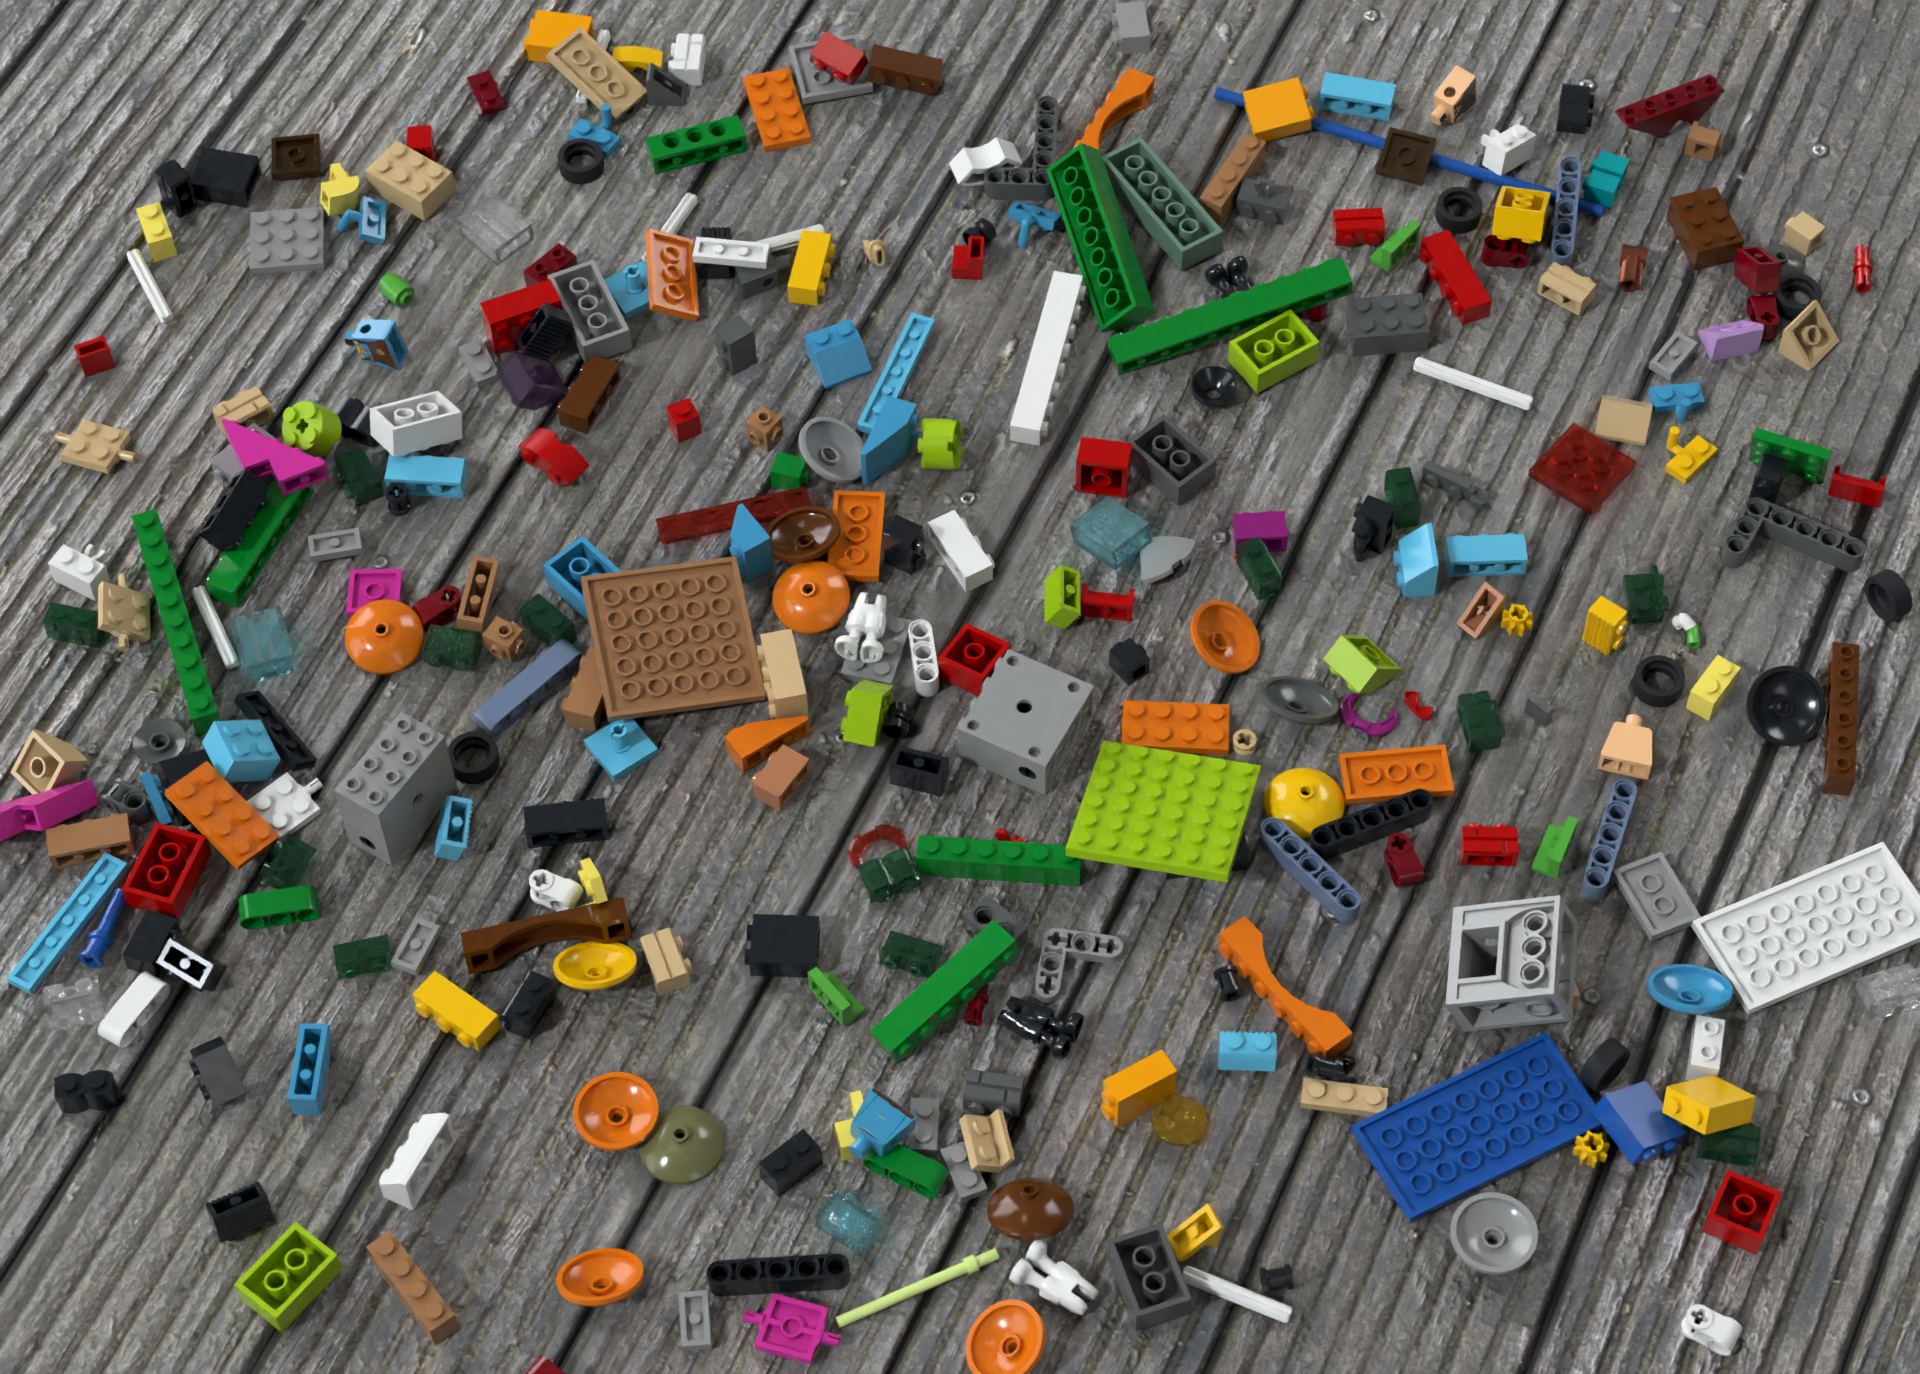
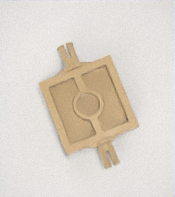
M84 419L72 435L59 431L55 435V442L67 444L60 454L63 462L108 474L113 465L119 462V460L135 463L137 460V453L125 450L126 445L131 439L130 432Z
M125 573L118 575V585L102 581L98 586V629L118 638V651L123 653L130 650L129 640L146 643L150 639V595L130 589L129 575H125Z

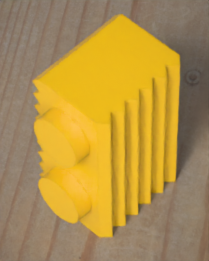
M1601 595L1588 610L1582 637L1583 642H1587V645L1591 644V647L1600 650V653L1604 652L1605 655H1609L1613 649L1618 650L1625 640L1622 634L1628 626L1626 621L1628 611Z

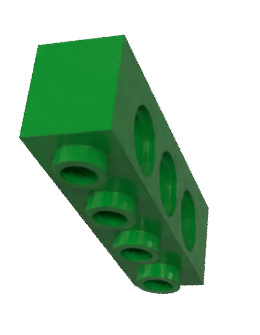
M738 115L645 138L647 154L655 175L747 152L746 134Z

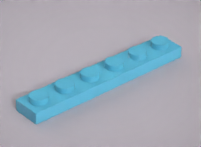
M911 313L857 423L858 431L870 434L887 396L900 398L935 326V319Z
M105 852L7 977L8 982L32 995L129 870L128 864Z

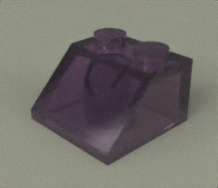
M512 351L496 371L501 379L502 386L510 394L513 404L520 409L525 408L535 411L565 398L568 394V389L550 360L546 362L522 352Z

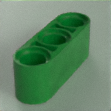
M310 885L249 893L241 896L238 900L240 926L249 930L315 920L320 916L318 889Z
M897 1144L884 1156H879L870 1149L863 1159V1164L872 1172L930 1199H934L949 1175V1171L942 1164L900 1144Z

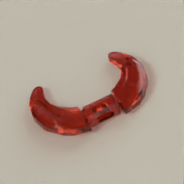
M885 824L877 825L874 830L861 836L859 834L856 835L849 846L848 855L851 864L860 872L868 874L869 868L863 863L862 854L867 844L880 838L896 843L901 850V855L905 856L907 854L905 835L899 829Z

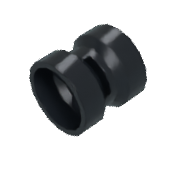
M980 218L975 222L973 228L970 227L963 232L962 237L968 246L969 236L984 237V243L996 238L997 233L990 221Z
M890 703L887 710L888 718L883 722L882 731L887 736L895 739L906 738L909 732L908 723L913 719L914 710L905 703Z

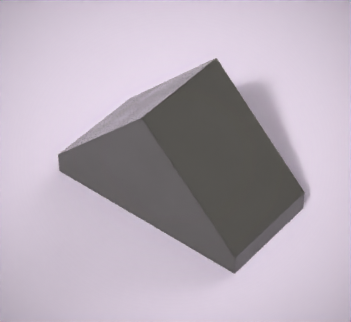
M652 62L649 63L646 76L648 105L683 106L685 104L687 86Z

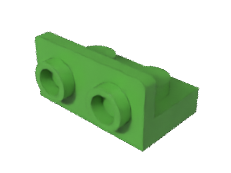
M1412 220L1407 226L1397 229L1370 256V261L1385 271L1390 272L1418 244L1421 224Z
M1568 816L1564 825L1559 824L1558 827L1554 825L1548 826L1533 862V871L1555 879L1558 878L1575 836L1578 823L1577 818Z
M817 967L808 972L809 989L843 1027L864 1012V1007L833 972L823 974Z

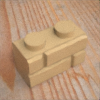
M1553 262L1541 276L1537 294L1580 316L1594 300L1597 284L1587 276L1582 277L1573 272L1569 266Z
M257 386L242 390L238 396L229 401H222L216 408L212 409L215 422L225 436L222 418L234 420L246 428L253 423L260 426L274 418L269 401L263 396Z
M666 928L657 931L655 934L651 933L640 938L641 949L659 995L673 992L675 989L679 990L690 985L689 975L693 974L689 959H683L681 952L684 951V946L680 936L674 937L672 929Z

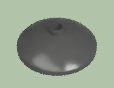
M1277 676L1269 678L1262 683L1259 692L1261 700L1271 712L1287 722L1298 725H1314L1327 722L1336 716L1339 707L1335 696L1326 688L1298 677Z

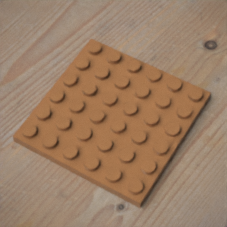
M736 556L581 576V586L608 722L765 700V688Z

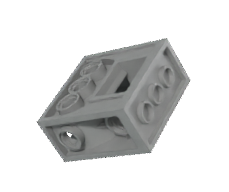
M1561 895L1453 907L1445 1005L1465 1032L1572 1021L1578 922ZM1497 956L1496 975L1479 977L1481 958Z

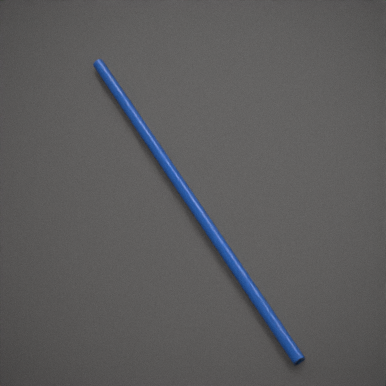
M1217 87L1214 94L1215 99L1245 108L1243 94ZM1318 117L1311 120L1312 129L1383 150L1386 138ZM1433 153L1430 165L1501 187L1509 186L1551 192L1550 202H1556V190L1507 175L1499 176L1493 171ZM1579 198V211L1598 217L1603 216L1605 205Z

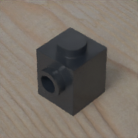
M1131 637L1124 642L1116 643L1109 650V666L1127 686L1149 673L1150 658L1147 656L1143 646L1136 644Z

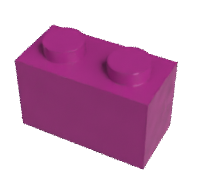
M1270 510L1266 512L1233 514L1232 533L1235 554L1287 551L1288 532L1285 511Z

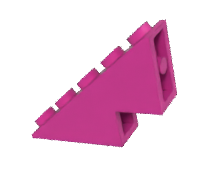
M221 419L225 434L242 470L248 469L259 479L273 474L283 496L329 479L327 473L328 464L324 459L308 455L299 448L287 446L276 438L266 437L259 431L243 427L234 420Z
M92 779L0 803V842L24 830L43 831L98 805L99 802Z

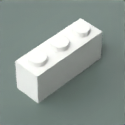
M953 510L927 522L928 538L965 592L993 580L994 561L989 554H985L982 550L979 538L976 535L972 536L964 517L960 518L957 512Z

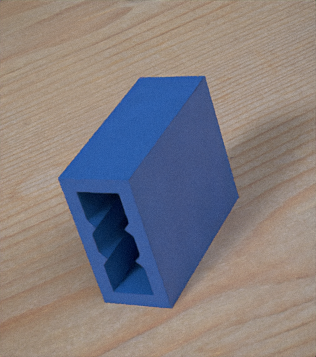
M1646 1080L1605 1094L1592 1111L1631 1165L1642 1161L1649 1163L1661 1154L1668 1156L1674 1153L1680 1146L1678 1143L1685 1135V1132L1675 1119L1662 1113L1663 1103Z

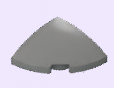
M1158 536L1142 539L1140 560L1143 585L1155 582L1174 573L1173 569L1180 564V559L1185 564L1196 550V540L1175 536Z

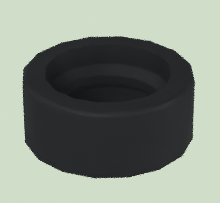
M578 138L568 141L559 149L557 156L560 173L565 180L573 184H587L598 179L603 173L605 167L602 148L597 142L586 138ZM578 155H589L595 159L592 164L581 168L567 164L571 158Z
M1451 187L1444 190L1438 196L1435 217L1437 223L1441 228L1456 234L1474 230L1481 220L1482 199L1476 192L1465 187ZM1457 203L1464 204L1470 207L1473 213L1464 217L1453 216L1445 210V207Z
M1800 273L1787 274L1779 279L1778 291L1773 292L1776 298L1778 315L1791 321L1811 302L1794 304L1786 300L1782 293L1788 290L1801 291L1808 295L1811 302L1817 300L1818 303H1820L1822 295L1820 285L1813 278Z
M1885 569L1866 580L1865 593L1868 602L1880 618L1892 622L1911 611L1913 604L1910 590L1905 581L1895 571Z
M1662 655L1649 656L1641 660L1636 667L1632 687L1635 695L1641 702L1658 708L1667 707L1677 702L1682 695L1685 673L1680 664L1670 657ZM1650 672H1661L1671 677L1674 681V687L1665 691L1654 690L1646 685L1643 677Z
M479 731L458 735L448 747L454 777L460 782L480 784L495 775L499 768L500 757L494 739ZM470 748L485 749L489 753L488 760L478 767L467 768L458 763L459 755Z
M1609 1038L1588 1058L1580 1071L1579 1078L1596 1093L1601 1092L1621 1073L1630 1059L1631 1052L1615 1038Z

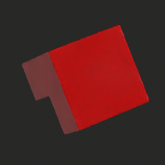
M969 236L968 246L954 245L952 279L983 280L984 237Z
M104 336L74 345L85 377L116 368Z

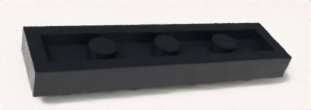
M259 690L237 694L234 701L235 704L249 720L262 721L278 755L292 772L315 766L317 758Z

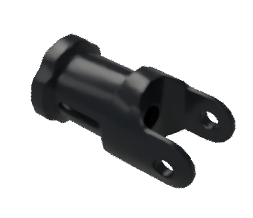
M1311 1052L1308 1055L1305 1065V1073L1308 1077L1320 1076L1328 1078L1329 1081L1354 1084L1357 1081L1355 1077L1346 1076L1343 1066H1354L1356 1064L1354 1060L1336 1056L1332 1058L1321 1057L1315 1052Z

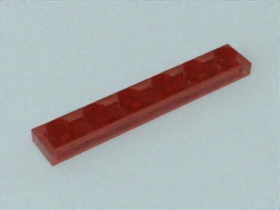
M804 486L657 518L656 525L661 544L664 545L731 530L737 506L741 503L759 524L773 521L789 510L812 506L807 488Z

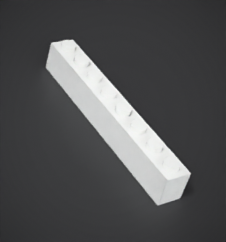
M1058 271L1053 272L1011 420L1010 441L1040 446L1042 436L1046 437L1048 434L1049 422L1047 418L1053 415L1055 402H1052L1053 397H1058L1060 389L1058 378H1063L1065 363H1063V360L1069 357L1071 344L1068 342L1069 339H1074L1076 331L1074 321L1079 320L1081 314V305L1079 303L1084 301L1087 287L1083 286V276Z

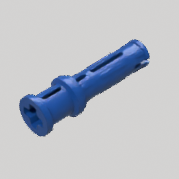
M122 889L114 890L97 929L90 932L88 936L89 943L85 951H82L79 955V960L89 967L100 968L103 964L102 958L106 949L111 948L113 943L111 936L127 905L125 897L122 896Z

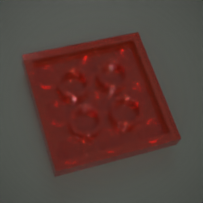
M1573 422L1529 469L1528 476L1592 515L1631 473L1637 461Z

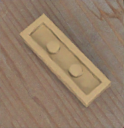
M1303 1078L1300 1108L1371 1117L1386 1109L1388 1088Z

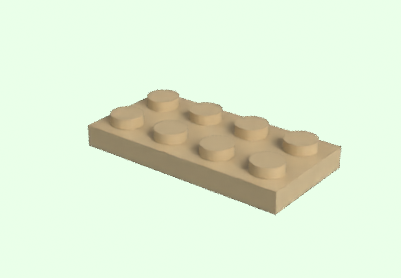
M581 27L547 53L546 59L600 110L602 104H610L613 122L617 121L647 95L646 88Z

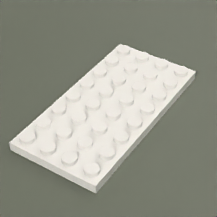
M1881 842L1693 920L1691 927L1720 973L1732 984L1733 993L1747 1015L1919 943L1920 895L1885 843Z

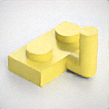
M590 857L579 861L582 868L581 871H578L580 882L585 887L588 897L593 896L594 900L585 905L608 901L601 876Z

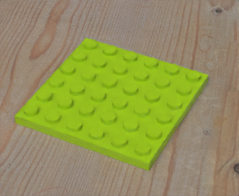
M1103 740L1066 845V856L1228 883L1261 774V765Z

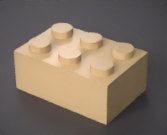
M397 140L365 170L369 190L423 221H426L456 191L452 171Z
M792 629L760 634L761 645H757V653L764 680L766 697H768L770 718L782 719L804 715L809 718L807 693Z

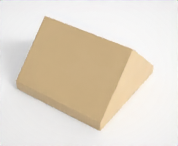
M1813 300L1784 329L1778 349L1780 354L1807 371L1811 370L1840 341L1817 300Z
M1602 395L1594 437L1645 446L1653 404Z

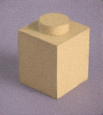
M1802 211L1799 215L1791 217L1786 222L1783 240L1807 256L1822 243L1826 227Z

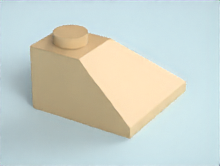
M34 729L31 731L10 773L33 795L76 783L88 760L72 744Z

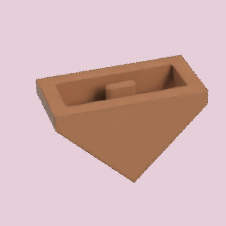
M1485 581L1456 624L1475 639H1479L1502 619L1501 615L1505 608L1506 596Z

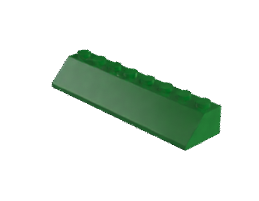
M1080 143L1046 170L1085 286L1087 287L1101 332H1108L1138 325L1155 313V309L1101 152L1096 148Z

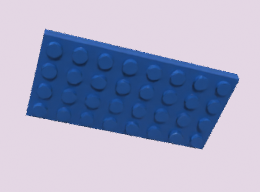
M1544 1032L1352 1125L1351 1132L1406 1219L1411 1223L1575 1142L1577 1136L1583 1138L1587 1130L1593 1133L1603 1128V1125L1592 1112L1596 1104L1547 1032Z

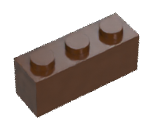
M873 44L868 62L866 81L935 96L940 82L943 59Z
M591 355L588 362L582 365L580 375L576 381L570 384L565 399H562L558 404L557 413L559 414L560 425L585 434L589 433L621 380L618 363Z

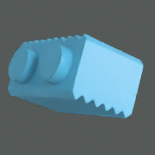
M448 795L440 808L434 856L454 861L460 860L468 847L467 839L469 838L471 810L474 803L471 799Z
M1223 1030L1220 1032L1218 1070L1275 1071L1277 1058L1276 1033L1270 1034L1267 1032L1265 1034L1261 1032L1259 1034L1257 1031L1255 1033H1247L1246 1031L1244 1033L1240 1031L1238 1033L1235 1031L1232 1033L1227 1031L1225 1033Z

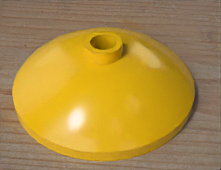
M1294 768L1284 771L1269 783L1265 791L1264 811L1266 817L1279 818L1303 840L1310 839L1311 832L1316 827L1342 818L1344 814L1345 799L1340 786L1329 775L1316 769ZM1306 792L1309 793V795H1303L1301 793Z
M589 941L576 944L563 950L553 962L554 975L560 982L571 988L585 991H601L617 986L627 980L637 967V958L634 951L628 946L617 942L602 944Z

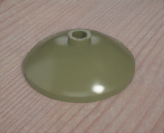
M693 1106L670 1107L659 1112L655 1128L639 1144L640 1157L647 1171L658 1180L673 1185L692 1184L709 1176L719 1165L724 1153V1135L719 1123L708 1112ZM678 1134H684V1135H685V1136H684L683 1138H681V1139L676 1138V1135H678Z

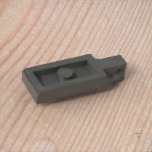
M1430 460L1426 461L1423 466L1422 481L1428 486L1440 488L1448 492L1453 498H1461L1470 503V506L1481 510L1487 504L1490 493L1474 486L1472 480Z

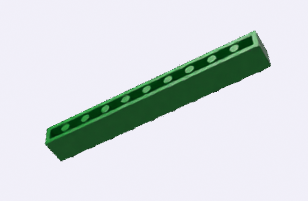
M1342 257L1328 259L1320 265L1305 267L1289 276L1282 275L1272 282L1257 284L1252 289L1234 292L1220 300H1211L1198 308H1188L1178 315L1163 317L1158 322L1140 325L1135 330L1126 333H1117L1107 339L1108 352L1118 375H1122L1256 328L1290 309L1296 314L1352 294L1353 281Z
M157 509L132 515L131 517L189 713L198 737L207 734L214 721L221 720Z

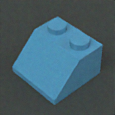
M851 319L805 335L806 355L826 390L872 373L861 336Z
M742 503L739 504L730 533L731 547H729L732 557L736 556L740 575L749 582L773 568L771 538Z

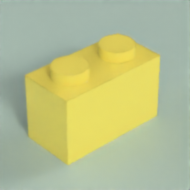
M160 202L137 208L136 211L153 261L157 262L177 256L173 237Z
M1717 655L1691 689L1686 709L1710 721L1736 686L1741 667Z

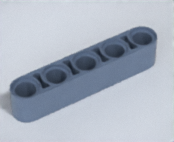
M1573 156L1563 158L1559 165L1550 265L1556 262L1570 267L1572 264L1582 168L1580 160Z
M566 639L559 640L482 704L474 713L472 721L491 738L500 736L579 669V663L584 654Z
M1620 779L1613 785L1584 874L1581 893L1586 900L1591 902L1600 901L1606 894L1637 795V787L1629 779Z
M1275 817L1265 819L1260 830L1259 841L1261 847L1337 920L1346 924L1356 921L1361 905L1359 893L1282 820ZM1273 833L1276 834V836H1270L1268 834ZM1287 851H1293V852H1295V853H1294V854H1290V853H1287ZM1305 869H1313L1314 871L1310 872ZM1324 887H1332L1333 889L1329 890ZM1348 904V905H1351L1352 907H1351V908H1347V907H1344L1343 905Z

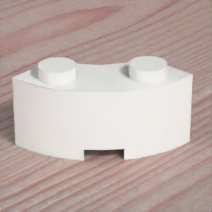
M997 137L981 147H963L949 163L958 184L963 186L984 185V173L991 167L1019 168L1023 164L1014 144Z

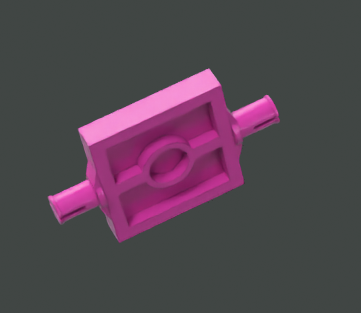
M776 1293L772 1294L769 1305L762 1314L746 1309L743 1315V1322L759 1325L755 1350L811 1365L816 1350L821 1343L839 1347L841 1335L825 1331L829 1308Z

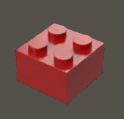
M1081 437L1076 460V492L1126 498L1131 476L1132 443L1103 440L1096 437Z
M966 623L938 657L939 678L979 697L985 679L987 677L991 678L998 658H1003L1007 650H1011V644Z
M1727 1169L1707 1215L1702 1232L1757 1255L1782 1192Z

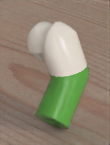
M1686 613L1674 616L1672 619L1673 626L1677 630L1684 628L1687 633L1688 648H1699L1701 645L1700 628L1696 622Z

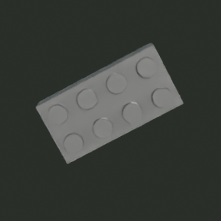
M594 259L547 275L548 280L551 279L561 300L562 310L568 312L573 322L570 335L584 363L588 362L591 355L607 358L632 349L630 330Z

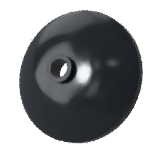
M1778 666L1763 672L1752 683L1747 694L1746 712L1751 726L1761 738L1775 745L1793 746L1807 741L1819 730L1825 717L1826 701L1821 686L1811 674L1794 666ZM1779 702H1781L1784 706L1782 712L1777 710V704Z

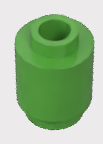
M389 272L380 279L379 287L381 292L397 307L408 306L412 303L415 290L402 277Z

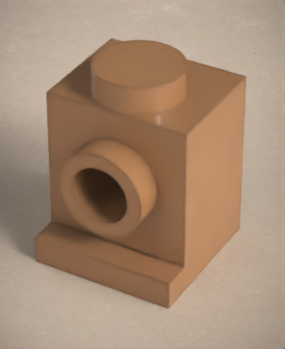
M1694 121L1687 138L1684 154L1712 162L1715 153H1720L1724 139L1720 138L1721 132L1698 126L1699 122Z

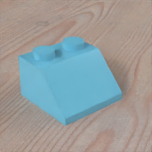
M1427 523L1398 541L1397 551H1393V564L1399 568V572L1396 573L1397 587H1402L1403 598L1435 595L1439 562L1432 523Z

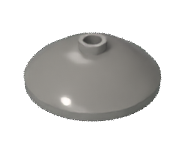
M815 417L802 427L798 438L799 448L804 460L813 471L821 477L837 483H851L862 476L861 452L865 444L851 427L831 417Z
M1487 1192L1468 1198L1457 1208L1451 1221L1450 1238L1455 1252L1468 1266L1482 1273L1501 1275L1520 1269L1531 1259L1537 1247L1538 1228L1532 1213L1523 1203L1506 1194ZM1493 1239L1497 1244L1491 1245L1487 1240Z

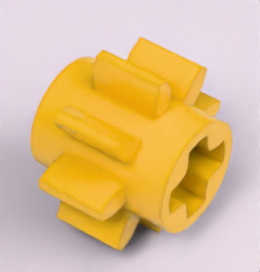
M1511 604L1509 611H1502L1501 628H1506L1509 636L1520 635L1523 637L1525 629L1528 631L1532 630L1533 612H1528L1524 604Z
M1587 1130L1583 1138L1581 1136L1576 1137L1575 1144L1577 1146L1574 1147L1573 1155H1579L1580 1165L1586 1164L1595 1168L1598 1161L1606 1162L1607 1154L1605 1152L1608 1151L1610 1144L1603 1142L1602 1133L1595 1134Z

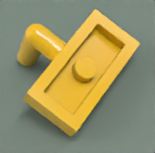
M1672 426L1669 430L1666 448L1676 456L1666 464L1665 471L1683 484H1686L1717 455L1718 448L1699 435L1683 448L1677 444L1680 429L1677 426Z

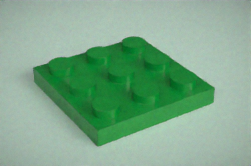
M1756 428L1748 461L1753 462V465L1758 467L1762 454H1771L1787 460L1784 475L1792 476L1794 474L1803 477L1802 479L1809 483H1823L1832 450Z

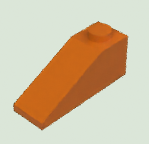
M804 715L746 723L741 727L732 729L725 736L726 751L740 769L746 772L768 759L783 744L788 747L810 734L809 718Z

